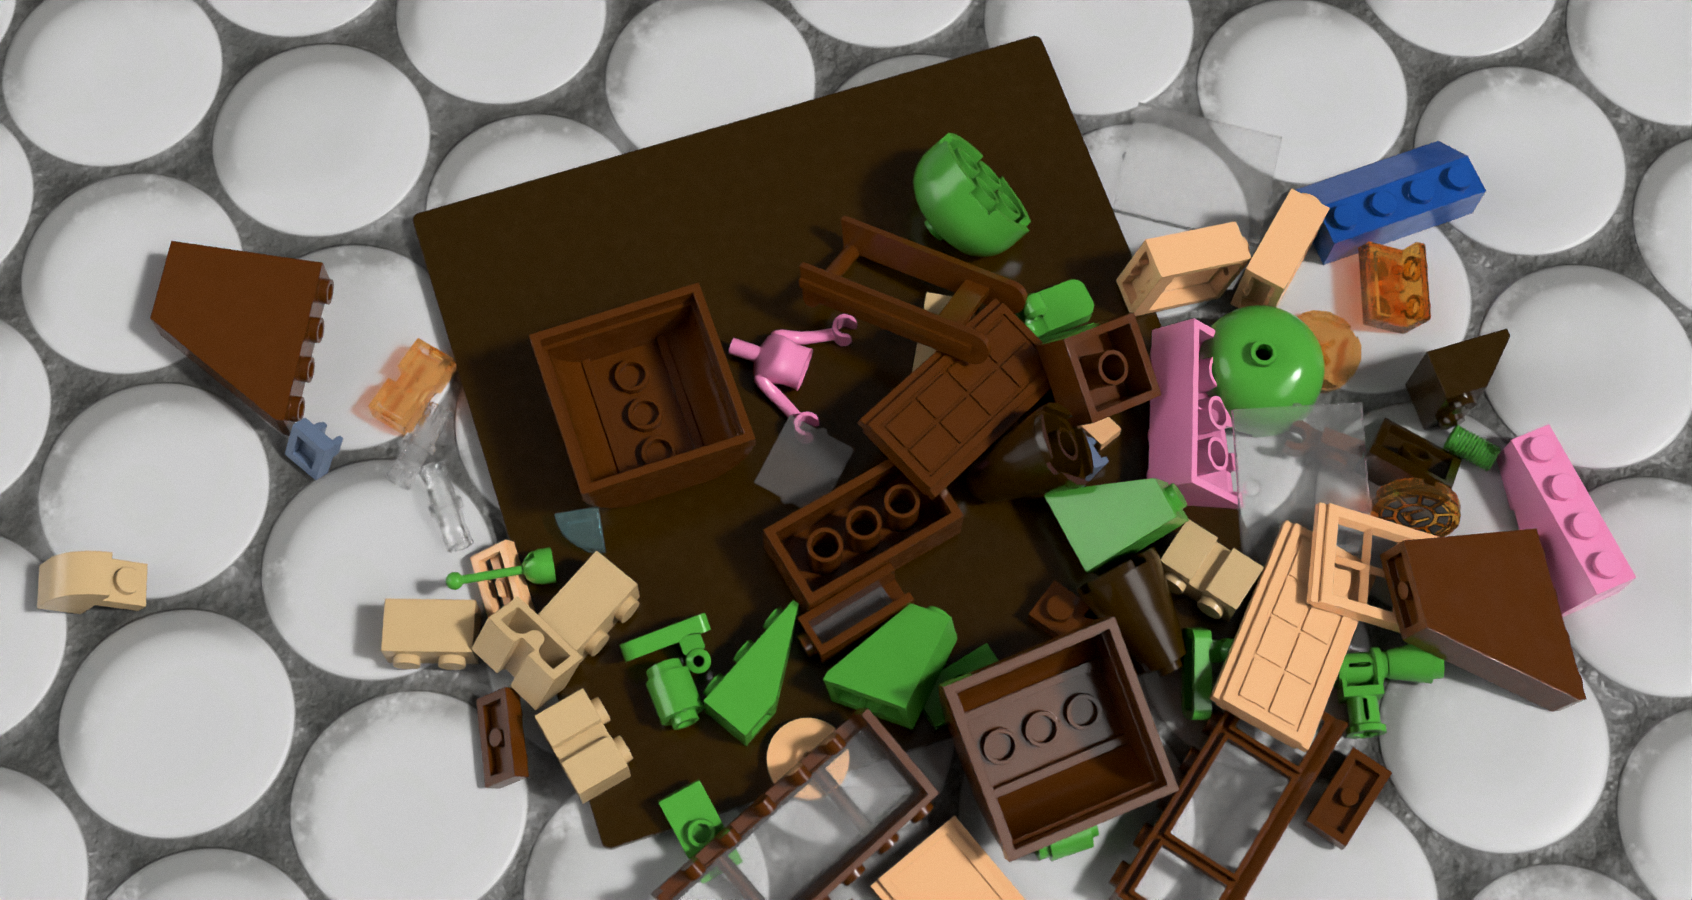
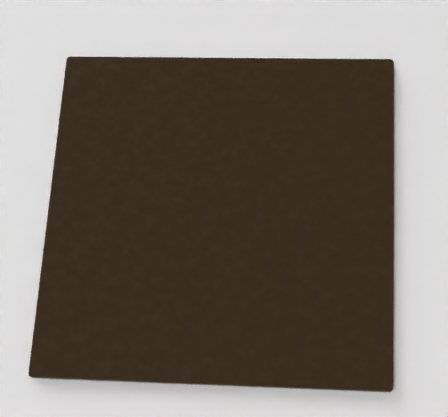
M1031 36L423 211L413 217L415 231L509 540L515 543L521 565L529 552L551 547L556 582L534 584L526 579L536 614L543 610L596 551L638 585L640 597L637 600L639 606L635 613L626 622L621 623L618 621L607 633L610 636L609 640L601 651L593 657L588 654L578 665L566 687L557 694L558 701H561L583 688L590 700L598 696L611 721L604 724L612 739L620 735L633 757V760L627 762L631 777L589 800L602 845L606 849L613 850L673 830L658 801L697 779L703 785L718 815L752 804L774 784L767 768V750L771 739L782 726L800 718H816L837 728L856 711V709L833 702L823 679L832 667L866 639L822 666L816 655L808 658L795 636L801 632L798 620L776 713L747 746L705 712V708L697 714L699 720L686 728L674 730L672 725L664 726L661 724L646 687V683L649 680L646 671L655 664L672 658H679L682 666H686V656L683 655L679 642L625 662L619 646L622 643L705 613L711 630L701 633V637L705 645L704 650L711 657V665L704 673L697 674L690 671L704 705L706 696L703 693L706 687L719 673H722L724 676L729 673L737 664L733 661L735 655L748 640H752L755 643L766 631L763 625L771 613L778 607H782L785 610L793 600L798 603L763 546V530L889 459L862 432L863 429L859 426L858 421L912 373L917 342L855 318L857 321L856 329L847 327L839 329L841 333L851 336V344L840 346L832 340L802 345L812 348L813 352L799 390L797 391L781 384L774 385L801 413L807 411L817 415L819 426L814 427L806 424L800 427L801 430L813 434L814 440L809 444H802L796 439L794 424L757 387L753 375L754 362L729 354L733 338L761 346L774 330L815 331L832 328L833 321L837 316L845 314L820 303L816 307H809L803 300L802 288L799 286V279L801 278L799 266L802 262L825 270L844 249L841 218L846 215L1014 280L1025 288L1027 294L1040 292L1068 280H1079L1087 288L1093 300L1094 309L1088 322L1068 330L1129 313L1116 280L1132 259V254L1040 37ZM948 133H954L962 137L983 155V158L979 161L987 164L998 178L1003 176L1029 215L1031 223L1026 227L1030 231L1009 249L998 255L976 257L965 254L952 247L944 239L938 240L925 226L924 221L926 218L921 212L914 194V174L923 155ZM859 256L842 276L924 309L927 292L952 297L955 294L952 291ZM699 282L754 433L756 445L753 446L748 456L737 466L713 480L629 507L601 508L592 506L582 499L529 335ZM981 304L979 308L976 310L975 316L979 312H981L987 305ZM1156 312L1135 316L1149 359L1152 330L1162 327ZM1050 389L989 448L1038 408L1048 403H1056L1052 390ZM1150 401L1110 416L1122 430L1120 435L1099 451L1095 447L1101 458L1107 457L1109 462L1084 487L1147 479V471L1149 469L1148 430L1150 428ZM969 467L946 487L964 515L961 532L895 570L896 582L904 594L911 593L914 598V605L924 608L927 606L940 608L952 618L958 639L942 670L986 643L997 659L1002 660L1053 639L1052 636L1028 620L1030 611L1054 580L1080 597L1076 588L1086 582L1089 583L1099 578L1098 574L1088 573L1083 568L1044 496L1046 494L985 503L980 498H976L968 488L967 475ZM1186 506L1183 508L1189 520L1218 537L1216 542L1231 551L1235 548L1261 565L1238 509ZM1183 525L1124 561L1141 552L1144 553L1151 547L1156 549L1161 559ZM1261 573L1229 622L1222 618L1214 619L1209 617L1198 608V602L1184 593L1178 595L1170 591L1181 632L1183 628L1202 627L1211 631L1212 639H1234ZM880 594L823 627L820 631L826 641H829L887 605ZM800 604L798 607V617L805 614ZM1091 610L1086 615V618L1098 619ZM1128 652L1137 677L1147 674ZM701 656L694 657L693 663L695 666L699 667L702 665L703 659ZM921 712L913 729L876 717L905 753L952 738L947 724L935 731L923 712ZM865 733L848 747L849 765L847 772L887 760Z

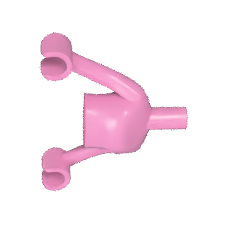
M848 314L837 316L833 321L832 328L815 331L774 330L761 346L737 338H733L729 354L754 362L753 375L755 384L794 424L795 437L802 444L813 442L814 436L810 432L801 430L800 427L806 424L817 427L819 426V419L812 412L806 411L801 413L774 384H781L797 391L799 390L813 352L812 348L802 345L832 340L840 346L851 344V336L839 331L843 327L857 328L856 319Z

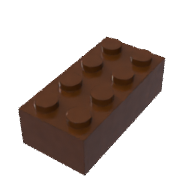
M888 459L763 530V546L804 613L886 564L891 563L894 569L897 570L961 532L964 515L946 488L932 500L927 494L924 495Z

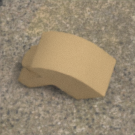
M74 551L55 555L39 565L37 608L82 614L95 605L139 611L146 607L148 564L113 559L112 552Z

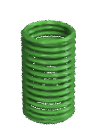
M1459 424L1455 425L1443 447L1446 451L1449 450L1452 454L1455 453L1456 456L1459 455L1462 459L1469 460V463L1472 462V465L1475 464L1482 468V470L1485 469L1486 472L1490 470L1501 451V447L1496 446L1492 442L1490 443L1489 440L1486 441V438H1479V435L1476 436V433L1469 432L1466 428L1460 427Z

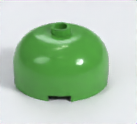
M948 133L923 155L914 174V194L917 204L926 218L924 221L925 226L938 240L944 239L952 247L965 254L976 257L998 255L1009 249L1030 231L1026 227L1031 223L1029 215L1003 176L998 178L987 164L979 161L983 158V155L962 137L954 133Z
M1253 305L1233 310L1210 326L1215 330L1213 338L1202 343L1199 351V360L1213 357L1212 374L1217 387L1206 393L1209 397L1219 396L1227 412L1231 416L1232 427L1230 429L1251 434V437H1270L1288 431L1293 422L1297 420L1303 421L1308 416L1322 389L1325 362L1318 339L1301 319L1281 308Z

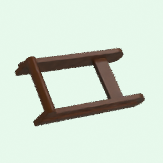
M846 215L841 218L844 249L825 270L802 262L799 266L801 276L799 286L802 288L803 300L809 307H816L820 303L971 364L983 363L992 350L991 343L986 335L965 326L981 304L988 305L996 298L1001 304L1004 303L1016 314L1022 311L1028 296L1025 288L1014 280ZM862 256L952 291L955 294L939 315L842 276L856 259Z

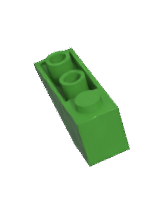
M794 600L785 610L782 607H778L771 613L763 625L766 631L755 643L752 640H748L733 659L737 664L726 676L719 673L709 683L703 693L706 696L704 700L705 712L745 746L751 742L776 713L798 620L799 604Z

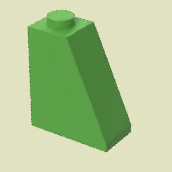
M1156 478L1080 487L1044 495L1085 571L1101 575L1189 521L1183 510L1187 506V502L1179 488L1174 483L1169 485L1168 482Z
M910 603L826 673L823 680L831 700L856 710L858 708H868L876 717L913 729L958 639L952 618L940 608L934 606L924 608Z

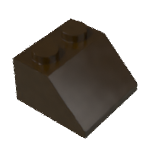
M1508 329L1425 353L1405 384L1424 430L1439 426L1441 430H1447L1465 421L1464 417L1470 409L1477 405L1476 401L1487 388L1510 338Z

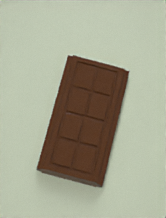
M996 298L965 325L982 332L991 343V353L983 363L971 364L937 350L858 421L859 426L863 429L862 432L924 495L927 494L932 500L1051 389L1037 349V345L1043 342L1004 303L1001 304Z

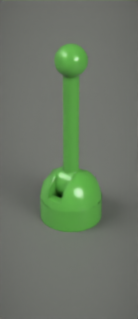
M551 547L529 552L520 566L466 575L452 572L446 577V585L449 589L457 590L463 584L521 574L534 584L555 583L556 575Z

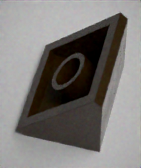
M1385 417L1355 473L1400 498L1401 496H1407L1403 498L1417 496L1408 495H1419L1417 504L1413 505L1427 508L1434 513L1433 508L1439 506L1452 489L1462 458ZM1423 496H1426L1424 497L1425 499L1438 502L1436 500L1440 501L1431 507L1421 505Z

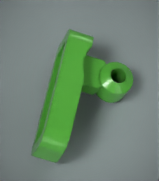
M1072 279L1037 293H1029L1024 308L1015 315L1039 339H1043L1088 322L1093 313L1094 303L1085 285L1079 280Z
M705 613L619 645L624 660L627 662L679 642L682 653L686 656L685 664L689 671L697 674L704 673L711 665V657L704 650L705 645L701 637V633L711 630ZM696 656H701L703 659V663L699 667L693 663V659Z
M1202 627L1183 628L1182 635L1188 653L1182 656L1184 664L1182 666L1181 681L1182 713L1189 720H1209L1212 713V700L1209 699L1212 693L1211 663L1225 662L1228 650L1234 639H1212L1211 631Z

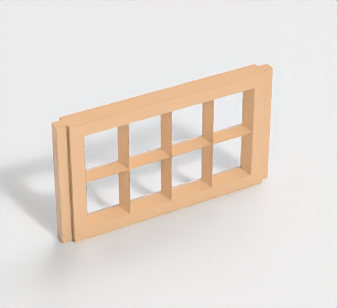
M1317 503L1314 512L1306 603L1321 610L1400 633L1394 607L1393 612L1367 604L1369 575L1373 574L1385 578L1383 569L1370 565L1372 536L1397 542V544L1403 540L1436 538L1438 536L1332 503ZM1338 524L1363 532L1361 562L1336 555ZM1335 563L1360 570L1358 601L1333 594Z

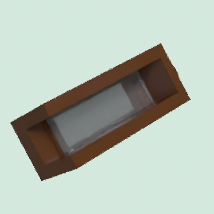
M888 563L798 617L799 630L801 632L795 636L807 657L811 658L816 655L821 665L824 666L829 660L874 634L910 603L914 604V598L910 592L907 594L903 593L895 580V569L891 563Z

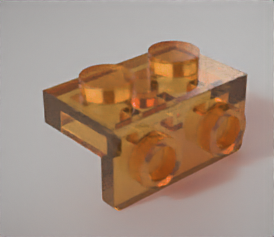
M1368 241L1358 247L1363 325L1405 334L1428 322L1431 319V303L1425 244L1415 242L1400 250Z

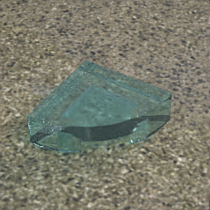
M599 507L555 514L561 534L572 544L590 553H595L596 551L606 553Z

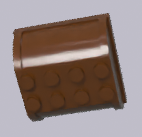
M699 282L529 335L582 499L592 506L601 508L629 507L713 480L737 466L748 456L753 446L756 445L754 433Z
M1109 615L1087 623V625L958 678L942 682L939 685V698L943 716L975 801L991 833L1001 847L1004 858L1008 862L1179 790L1114 616Z

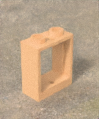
M1291 188L1246 267L1231 305L1237 308L1253 305L1277 307L1312 246L1330 208L1321 204L1315 196L1308 193H1300Z
M1236 221L1145 239L1116 280L1129 313L1134 312L1135 316L1219 299L1252 259L1249 244L1241 235Z

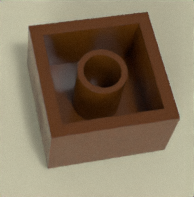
M1134 312L1104 319L1037 345L1055 402L1068 409L1073 417L1067 419L1072 427L1093 424L1162 395Z

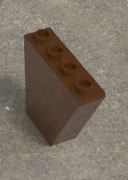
M171 241L150 319L163 338L279 432L290 436L293 424L302 420L304 416L305 398L302 397L305 382L310 383L314 375L315 360L312 357L315 343H320L323 338L324 319L321 317L324 305H329L332 301L334 282L329 278L322 262Z
M1537 528L1403 540L1379 555L1403 641L1552 712L1563 710L1586 700L1582 677L1576 665L1570 644V636L1564 624L1557 592L1551 580L1545 559V551L1541 545Z

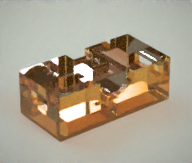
M417 338L398 364L401 373L398 380L395 382L388 378L368 405L374 418L408 438L426 415V408L430 400L437 393L441 394L457 372L454 358ZM422 349H423L424 351L428 352V353H429V356L426 355V354H424V353H422V352H421Z

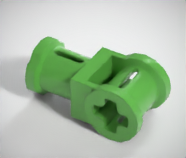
M1371 647L1369 652L1346 653L1334 683V687L1337 690L1338 703H1346L1349 719V727L1345 729L1347 738H1372L1387 733L1386 724L1381 723L1378 705V701L1385 694L1383 685L1384 662L1379 647Z

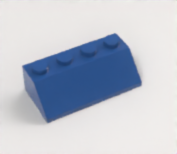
M1436 141L1296 189V191L1311 194L1321 204L1330 208L1313 242L1323 265L1472 214L1484 196L1486 189L1467 155L1440 141Z

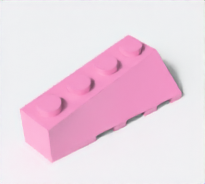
M1195 318L1152 330L1150 361L1162 395L1149 400V469L1147 471V479L1156 478L1168 482L1169 485L1174 483L1183 494L1187 506L1228 509L1243 508L1241 492H1233L1231 472L1238 471L1236 453H1228L1225 432L1226 428L1232 427L1231 416L1219 396L1209 397L1206 393L1217 387L1212 374L1213 357L1199 360V351L1202 343L1213 338L1215 330Z
M1549 424L1510 440L1497 457L1510 510H1513L1519 530L1537 528L1541 545L1545 551V559L1551 580L1557 592L1562 617L1618 594L1636 576Z

